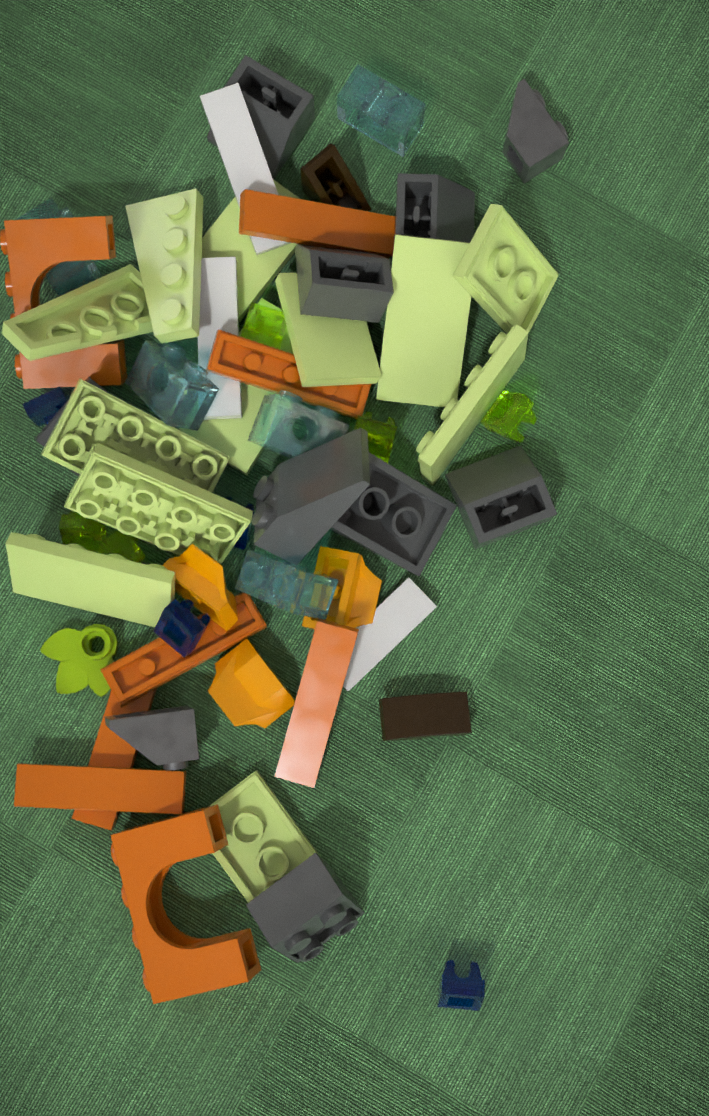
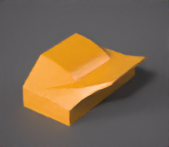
M191 544L180 556L169 558L162 565L168 570L175 572V592L223 629L228 631L238 621L235 596L226 588L223 566L194 544Z
M320 546L302 622L303 627L315 630L318 618L353 628L373 623L382 580L368 569L361 554Z
M248 638L215 663L216 674L208 692L235 727L256 724L265 729L294 706V697Z

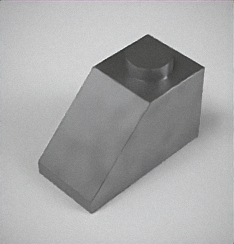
M189 706L105 716L106 726L156 765H163V770L184 769L188 767V761L199 759L194 709Z

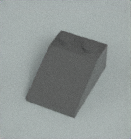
M362 428L356 429L280 463L269 477L263 476L257 483L253 494L254 498H256V511L252 518V524L255 526L254 545L297 566L370 485L368 431Z
M369 452L370 485L330 530L420 577L457 505Z

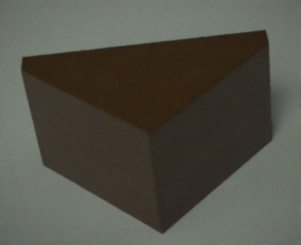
M330 143L300 168L302 191L310 201L368 212L371 210L370 205L334 144Z

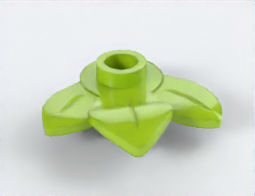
M102 624L89 625L82 631L64 628L54 633L44 642L40 649L41 653L53 660L60 661L56 676L57 693H77L89 685L95 694L103 697L111 690L100 670L115 662L113 657L118 649V639L111 628ZM97 637H101L105 643L103 650L100 652H95L92 649V642Z

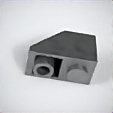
M523 79L517 84L502 153L522 182L526 183L561 161L569 142L564 126L559 121H554L547 112L545 101L540 92L536 89L532 90L526 80Z

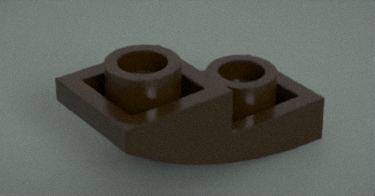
M467 692L408 695L379 700L383 741L420 740L426 737L460 736L472 733Z

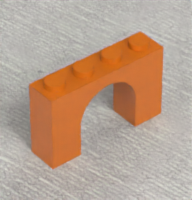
M112 215L4 221L5 229L0 231V245L3 254L8 255L10 272L5 273V287L7 295L13 297L15 312L11 313L10 319L40 305L41 285L46 275L56 265L66 261L116 258ZM124 339L29 361L19 351V354L15 356L17 378L23 380V389L75 387L79 379L85 381L88 377L100 386L122 385L128 379Z
M218 804L130 827L111 835V856L115 865L119 867L123 883L121 895L125 906L130 910L133 922L132 939L135 947L140 950L144 966L143 983L146 990L151 993L153 1004L246 983L261 971L251 928L212 938H195L178 930L169 920L163 907V882L168 871L175 863L215 853L228 846Z

